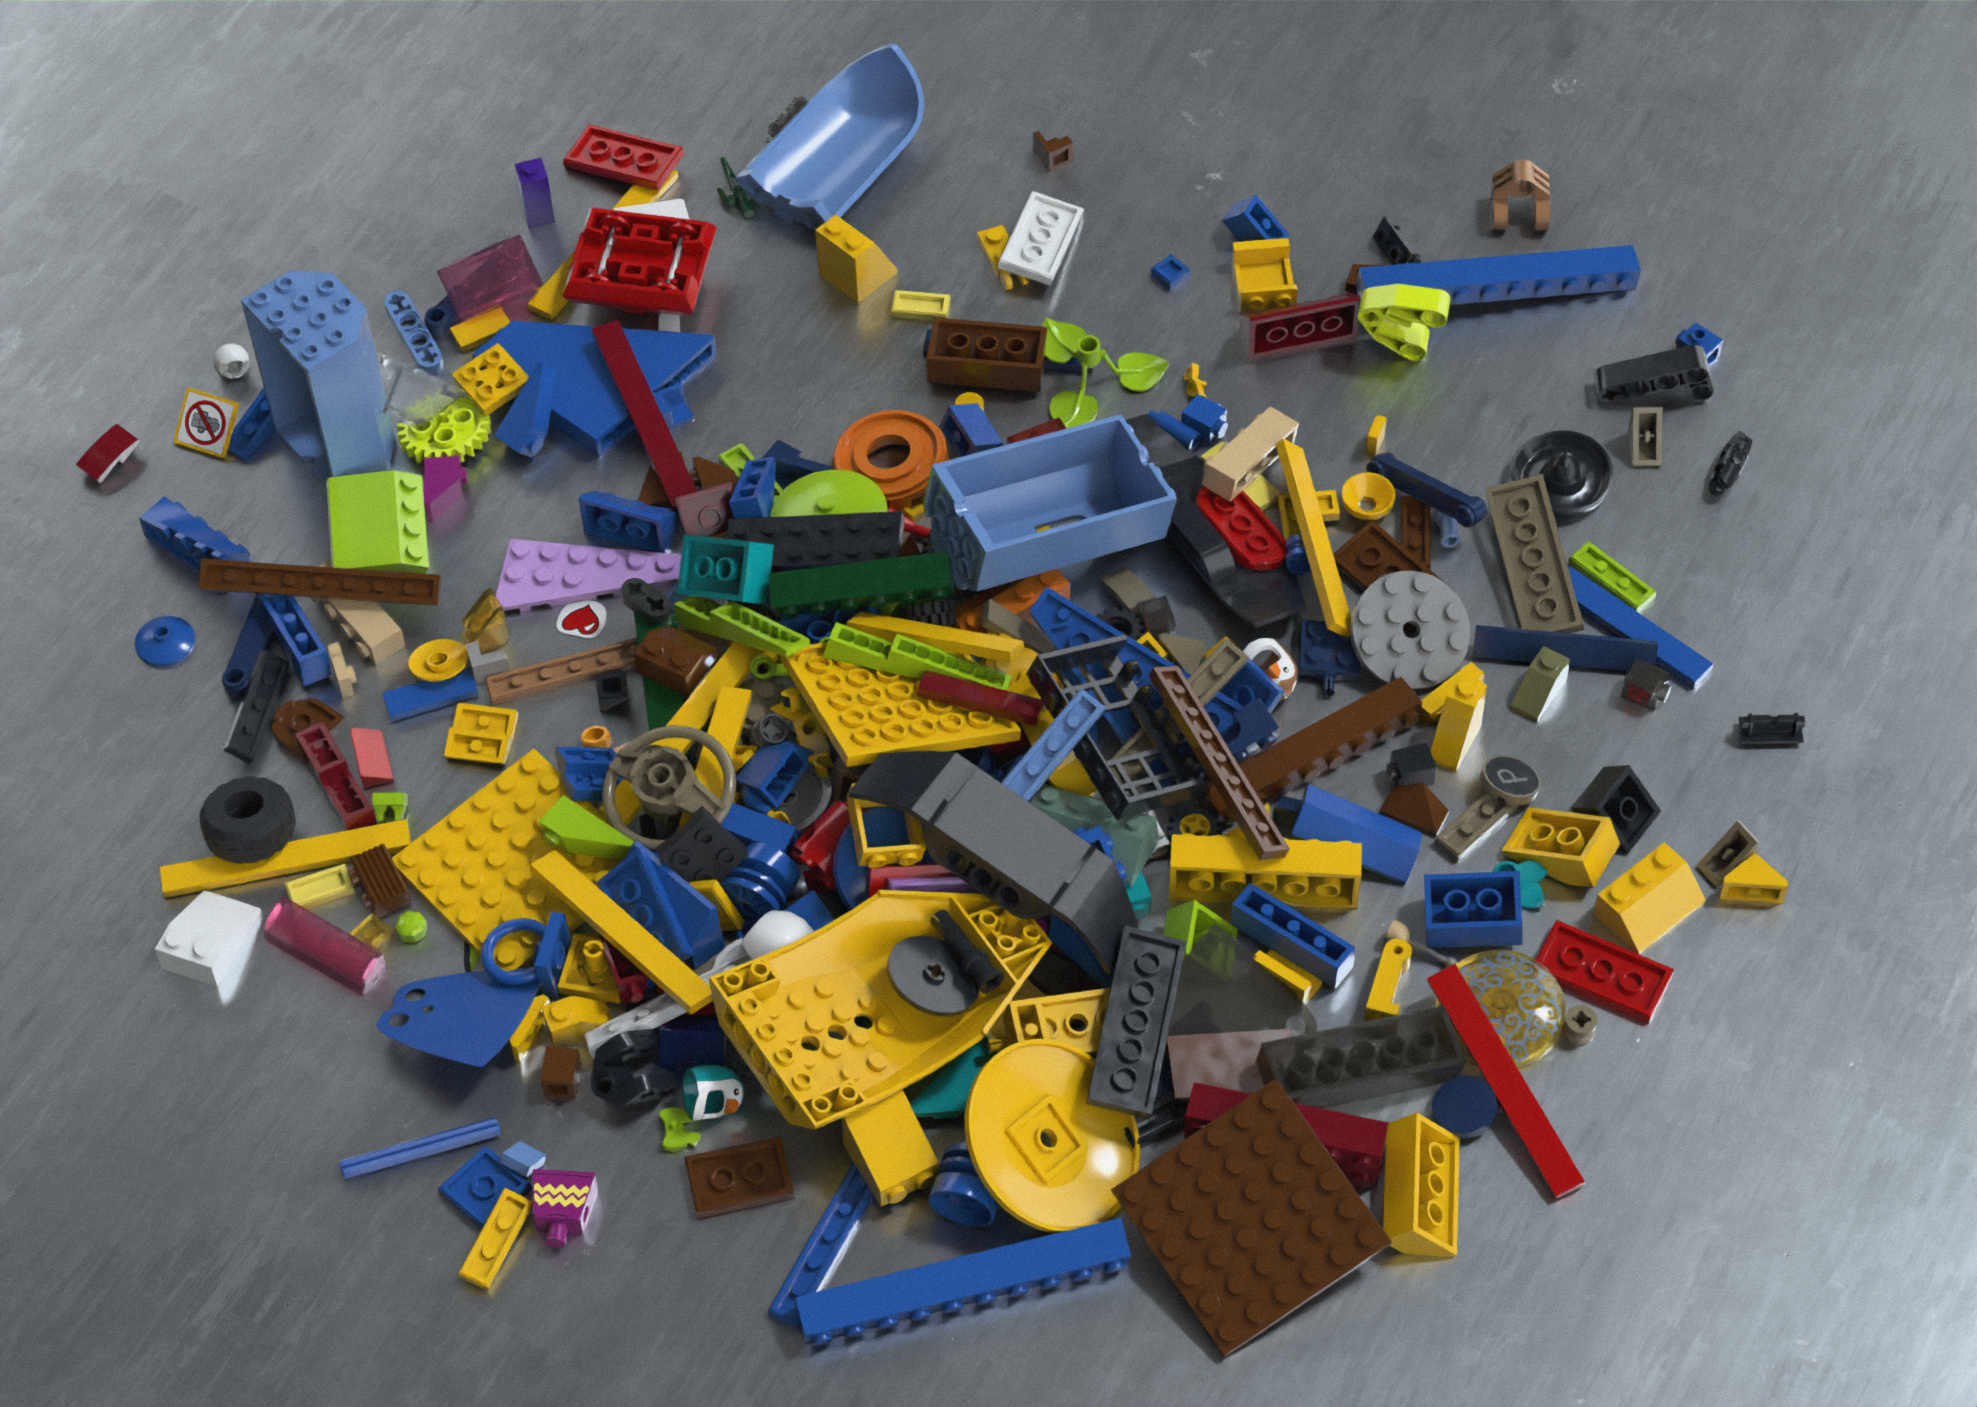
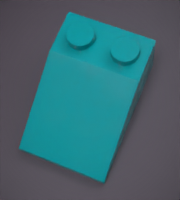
M684 534L677 594L767 605L769 573H771L774 545Z

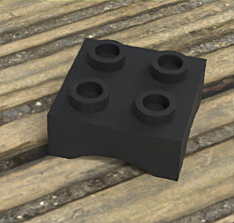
M703 806L694 812L688 822L677 833L657 847L659 858L688 883L715 879L719 883L749 855L745 844L726 830Z

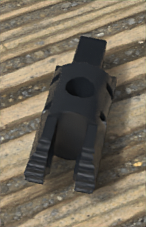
M1740 430L1725 445L1714 467V473L1708 485L1711 495L1718 496L1726 488L1732 487L1745 466L1753 440Z

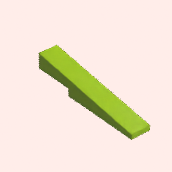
M689 596L674 603V612L677 614L678 625L785 657L810 646L809 638L734 601L722 606L706 597Z
M837 622L828 639L823 658L921 680L927 670L1006 691L1012 678L1010 674L900 634H896L892 643Z

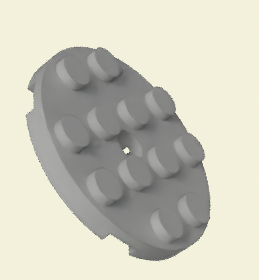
M1398 571L1376 580L1357 600L1350 619V638L1353 650L1360 664L1378 678L1379 682L1386 685L1402 677L1413 691H1420L1442 683L1462 664L1470 643V624L1466 609L1460 598L1443 581L1423 572ZM1409 622L1418 630L1416 638H1408L1404 634V624Z

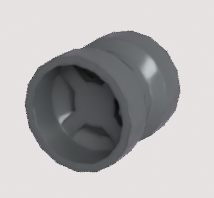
M767 714L751 725L749 740L752 745H758V748L776 745L783 741L788 734L787 722L778 714Z

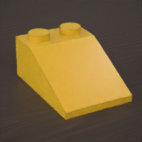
M1528 807L1501 851L1503 855L1520 863L1528 860L1538 862L1548 871V876L1565 884L1594 888L1618 849L1620 842L1610 817Z

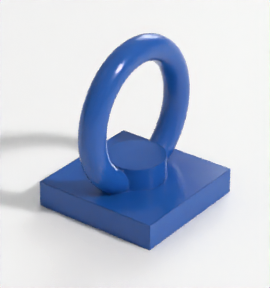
M551 912L547 927L536 920L526 918L509 920L495 927L487 935L481 948V963L487 974L494 980L508 985L525 984L539 978L545 996H548L550 1000L558 1001L560 997L558 983L572 942L564 913ZM516 931H528L536 934L541 940H538L535 946L533 967L521 972H508L496 965L493 952L497 943L504 936Z

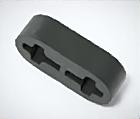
M631 578L622 584L621 596L623 603L651 624L659 625L665 623L670 618L669 600L644 580ZM651 606L654 607L655 609H658V608L662 607V611L654 610V611L652 612Z

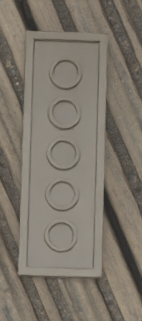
M1543 474L1485 488L1521 629L1574 633L1584 630L1583 620Z

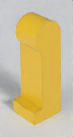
M1392 939L1384 947L1366 1005L1365 1024L1392 1031L1396 1029L1400 1005L1393 1002L1401 975L1408 971L1412 955L1410 944L1403 939Z

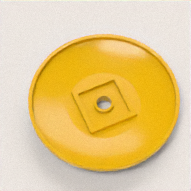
M1031 1039L1015 1043L1001 1050L985 1063L974 1079L968 1094L965 1110V1134L974 1168L983 1185L995 1201L1013 1217L1033 1228L1051 1233H1060L1105 1222L1121 1208L1111 1189L1138 1171L1140 1143L1137 1144L1139 1133L1135 1116L1086 1104L1095 1059L1077 1047L1050 1039ZM1128 1127L1133 1134L1135 1140L1134 1149L1128 1142L1123 1128ZM1041 1132L1046 1133L1050 1138V1147H1046L1041 1142Z

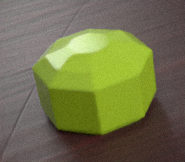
M406 911L397 917L395 930L403 942L416 943L425 937L428 926L426 919L420 912Z

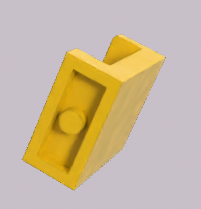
M1288 238L1233 242L1232 266L1240 312L1267 310L1279 306L1297 304L1298 290L1297 285L1294 284L1291 271Z

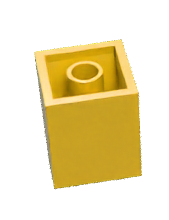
M837 215L831 217L815 230L819 275L859 304L898 273L897 268L873 241Z
M903 1090L842 1117L843 1146L881 1207L888 1203H898L908 1193L918 1188L925 1189L934 1183L936 1176L939 1175V1162Z

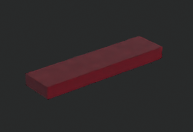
M927 670L917 691V696L1033 726L1037 725L1044 710L1042 699Z

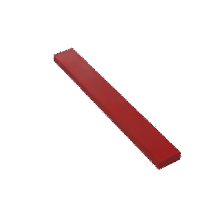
M1456 964L1428 977L1427 982L1485 1081L1494 1091L1498 1103L1555 1199L1557 1200L1585 1185V1180Z

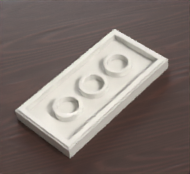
M1032 191L999 260L998 268L1051 286L1082 218L1084 208Z

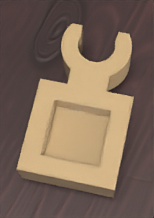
M339 642L329 644L327 647L342 698L353 696L352 683L357 682L353 666H346Z

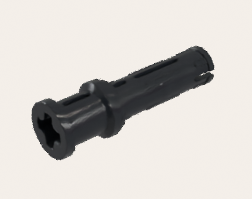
M940 910L934 915L939 921L932 917L930 924L935 927L961 959L963 971L968 975H972L978 983L977 986L980 992L989 993L1000 986L1004 979V974L1000 969H995L989 962L988 954L973 945L946 910Z

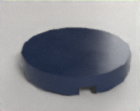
M1466 1075L1454 1077L1441 1085L1435 1092L1432 1110L1434 1119L1439 1126L1456 1137L1465 1139L1476 1137L1490 1128L1491 1122L1497 1116L1498 1104L1496 1095L1488 1083L1478 1077Z

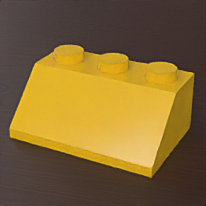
M1664 842L1597 894L1593 915L1635 953L1640 954L1704 904L1705 897L1688 863Z

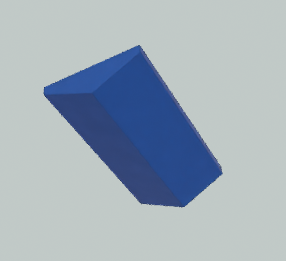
M1308 784L1290 837L1304 841L1317 839L1325 842L1350 841L1352 843H1362V868L1405 885L1420 850L1422 832Z

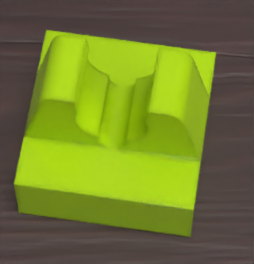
M403 792L372 793V805H374L377 819L385 821V813L391 806L395 812V821L403 820L406 806H408V794Z

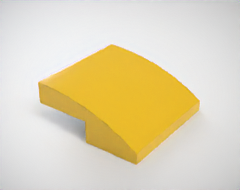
M458 702L453 728L449 727L444 757L505 765L517 725L518 711Z

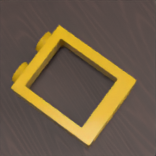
M856 783L851 784L849 791ZM848 792L847 804L858 866L879 868L886 864L899 863L902 866H910L921 862L926 849L921 822L904 812L910 845L868 848L861 808L884 807L886 805L850 798Z

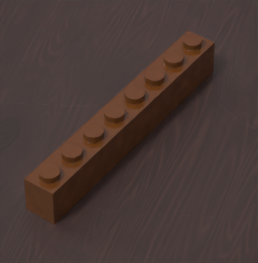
M1399 677L1238 765L1262 804L1265 805L1277 796L1287 795L1294 787L1301 783L1311 782L1318 774L1325 770L1338 767L1349 757L1364 753L1373 744L1388 740L1397 731L1414 726L1420 720L1422 701L1404 679ZM1214 785L1205 798L1197 800L1202 809L1207 805L1210 807V813L1214 810L1218 813L1217 819L1221 817L1222 826L1236 822Z

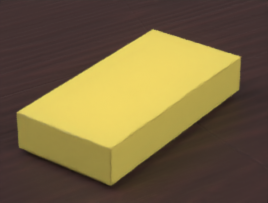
M895 290L891 318L933 321L934 317L948 319L951 295Z
M345 863L285 883L295 913L355 894Z

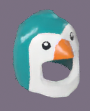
M714 1064L699 1065L686 1069L682 1087L686 1114L692 1121H698L736 1112L743 1101L744 1095L743 1083L739 1076L727 1067Z

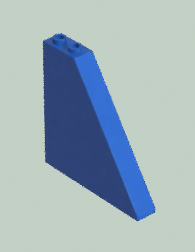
M511 321L506 327L500 329L488 342L477 348L475 353L472 354L473 359L499 343L528 376L532 373L537 362L556 369L549 424L600 458L634 428L591 334V328L596 326ZM622 328L652 394L678 383L682 386L716 356L715 337L711 334Z

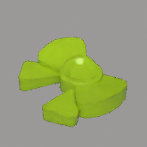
M670 1107L659 1112V1119L665 1125V1138L662 1144V1148L665 1151L680 1152L686 1149L688 1145L695 1147L701 1139V1134L684 1131L683 1124L695 1122L689 1119L686 1111L681 1108Z

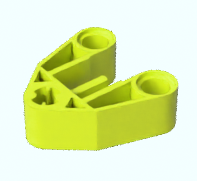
M1392 284L1370 287L1362 291L1357 317L1373 339L1408 360L1419 361L1425 357L1430 334L1427 326L1440 328L1446 324L1451 298L1443 290L1419 286Z

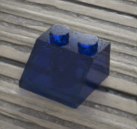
M682 1014L662 1024L659 1030V1068H668V1071L682 1073L686 1072V1069L699 1065L714 1064L725 1067L724 1057L728 1037L720 1027L717 1015Z

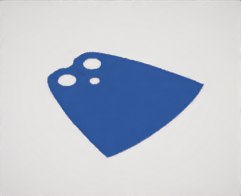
M517 968L508 972H521L529 968ZM475 971L411 982L400 987L393 997V1007L382 1014L377 1022V1028L386 1036L420 1051L468 1065L484 1067L503 1048L522 1022L535 998L540 980L537 978L525 984L508 985L494 980L486 971ZM413 989L425 991V995L417 1001H407L405 999V995ZM427 1006L434 1008L429 1013L423 1012V1009ZM405 1014L409 1017L408 1022L402 1026L393 1027L389 1025V1020L395 1015Z

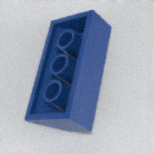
M637 840L632 844L626 857L638 847H646ZM646 848L693 951V955L686 962L694 969H697L725 948L717 908Z

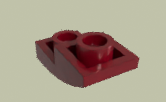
M115 424L85 452L76 463V466L99 483H102L118 461L122 464L140 440L120 425Z

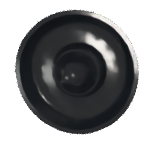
M1552 431L1530 439L1517 450L1510 466L1512 481L1543 474L1553 514L1579 515L1595 509L1604 501L1613 482V466L1606 450L1592 437L1575 431Z

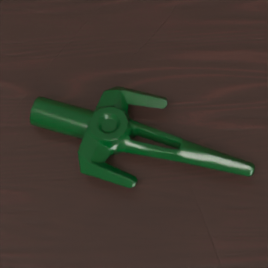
M721 157L720 160L731 189V194L727 196L722 188L719 187L717 191L724 203L728 205L738 204L744 217L751 218L754 215V211L749 200L753 198L735 180L736 176L724 157ZM731 178L734 179L737 186H733Z

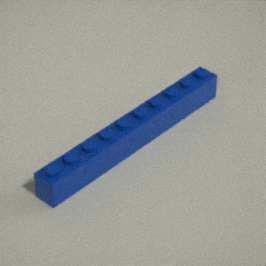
M1633 245L1361 267L1358 272L1356 290L1361 299L1362 291L1370 287L1392 284L1419 286L1443 290L1450 295V305H1461L1465 303L1636 289L1641 268Z
M1117 1218L795 1297V1307L804 1343L812 1341L813 1345H821L832 1341V1336L845 1333L846 1337H854L865 1333V1328L878 1325L879 1329H886L896 1326L898 1324L897 1320L911 1317V1321H919L930 1317V1312L943 1309L944 1313H951L963 1309V1304L976 1301L977 1305H984L995 1301V1296L1006 1293L1009 1294V1297H1016L1028 1293V1288L1041 1285V1289L1053 1288L1061 1284L1060 1280L1073 1277L1074 1281H1081L1091 1278L1093 1276L1092 1272L1104 1269L1106 1273L1118 1272L1125 1269V1264H1129L1131 1252L1122 1220Z

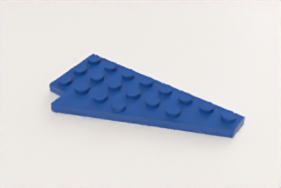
M1047 586L1030 609L1031 617L1055 651L1124 635V633ZM1127 636L1128 640L1118 654L1123 665L1126 661H1138L1139 670L1132 679L1138 689L1141 685L1149 683L1153 685L1149 674L1154 667L1176 666ZM1101 661L1086 665L1095 681L1110 677ZM1078 667L1069 669L1079 684L1088 683ZM1180 668L1185 678L1188 679L1191 674ZM1115 684L1100 687L1110 704L1125 700ZM1153 685L1154 694L1149 700L1148 705L1154 713L1164 704V701ZM1092 690L1086 691L1099 702ZM1219 692L1204 709L1224 742L1228 743L1239 736V732L1232 719L1233 713L1243 706ZM1130 707L1106 712L1101 715L1123 746L1142 727ZM1179 750L1178 753L1180 754V756L1182 757L1183 761L1185 762V759L1183 758V756L1181 755L1180 750ZM1160 755L1149 765L1154 775L1170 772ZM1173 779L1159 783L1162 788L1169 787Z

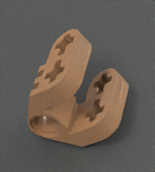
M1524 159L1514 161L1493 174L1491 185L1492 230H1507L1508 195H1511L1513 197L1532 196L1534 231H1549V175L1531 161Z

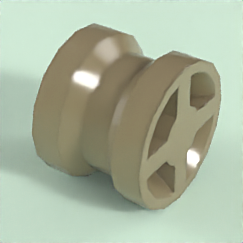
M1583 1005L1574 1006L1567 1011L1562 1030L1567 1042L1572 1045L1583 1046L1592 1041L1598 1020L1595 1012Z

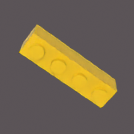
M1472 662L1467 664L1421 700L1420 718L1428 725L1440 720L1446 696L1459 674L1484 683L1485 673Z

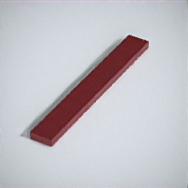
M619 320L592 327L591 334L672 511L677 512L674 498L697 491Z

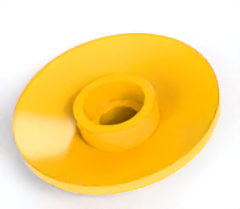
M437 639L424 643L415 649L409 657L408 665L410 672L416 678L423 681L436 682L459 674L466 667L469 656L466 647L462 643L451 639Z

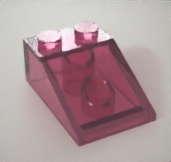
M520 234L490 245L437 271L460 322L531 297L544 285Z

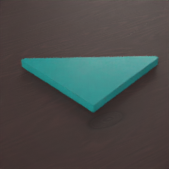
M985 1036L960 1054L910 1104L916 1117L933 1116L932 1119L956 1118L961 1114H965L968 1094L974 1079L985 1063L998 1053L988 1052V1037Z

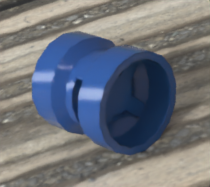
M1301 533L1294 534L1286 541V567L1295 575H1306L1311 572Z

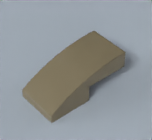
M1125 567L1098 579L1099 584L1113 602L1118 601L1123 608L1128 609L1129 614L1132 611L1137 613L1155 604L1153 593L1133 572Z

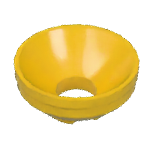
M1371 472L1359 473L1350 477L1343 485L1341 493L1342 503L1347 512L1363 520H1375L1387 515L1395 501V489L1392 483L1384 476ZM1363 501H1370L1376 507L1367 511L1361 509L1359 504Z

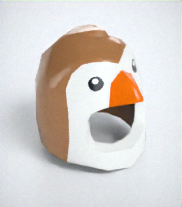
M1260 638L1249 643L1243 653L1251 660L1261 651L1272 650L1269 658L1258 667L1285 691L1280 700L1286 699L1293 692L1297 683L1298 670L1293 658L1274 639Z

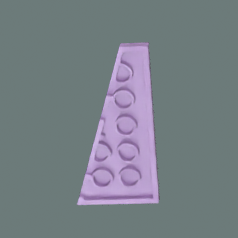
M510 539L492 608L493 615H503L506 610L520 608V612L531 610V606L549 604L552 607L579 601L595 600L597 595L613 593V596L621 595L622 584L631 578H640L655 589L673 587L679 579L681 555Z

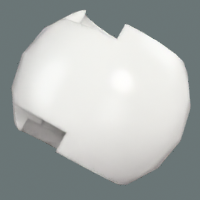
M235 343L225 344L219 347L214 354V368L222 377L228 379L239 378L249 368V355L240 345Z

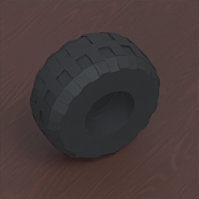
M245 776V778H235L230 780V782L221 784L213 793L209 794L199 813L201 831L209 850L216 854L217 857L237 864L257 863L260 860H267L273 857L275 853L280 852L286 846L295 832V812L289 794L281 785L263 777Z

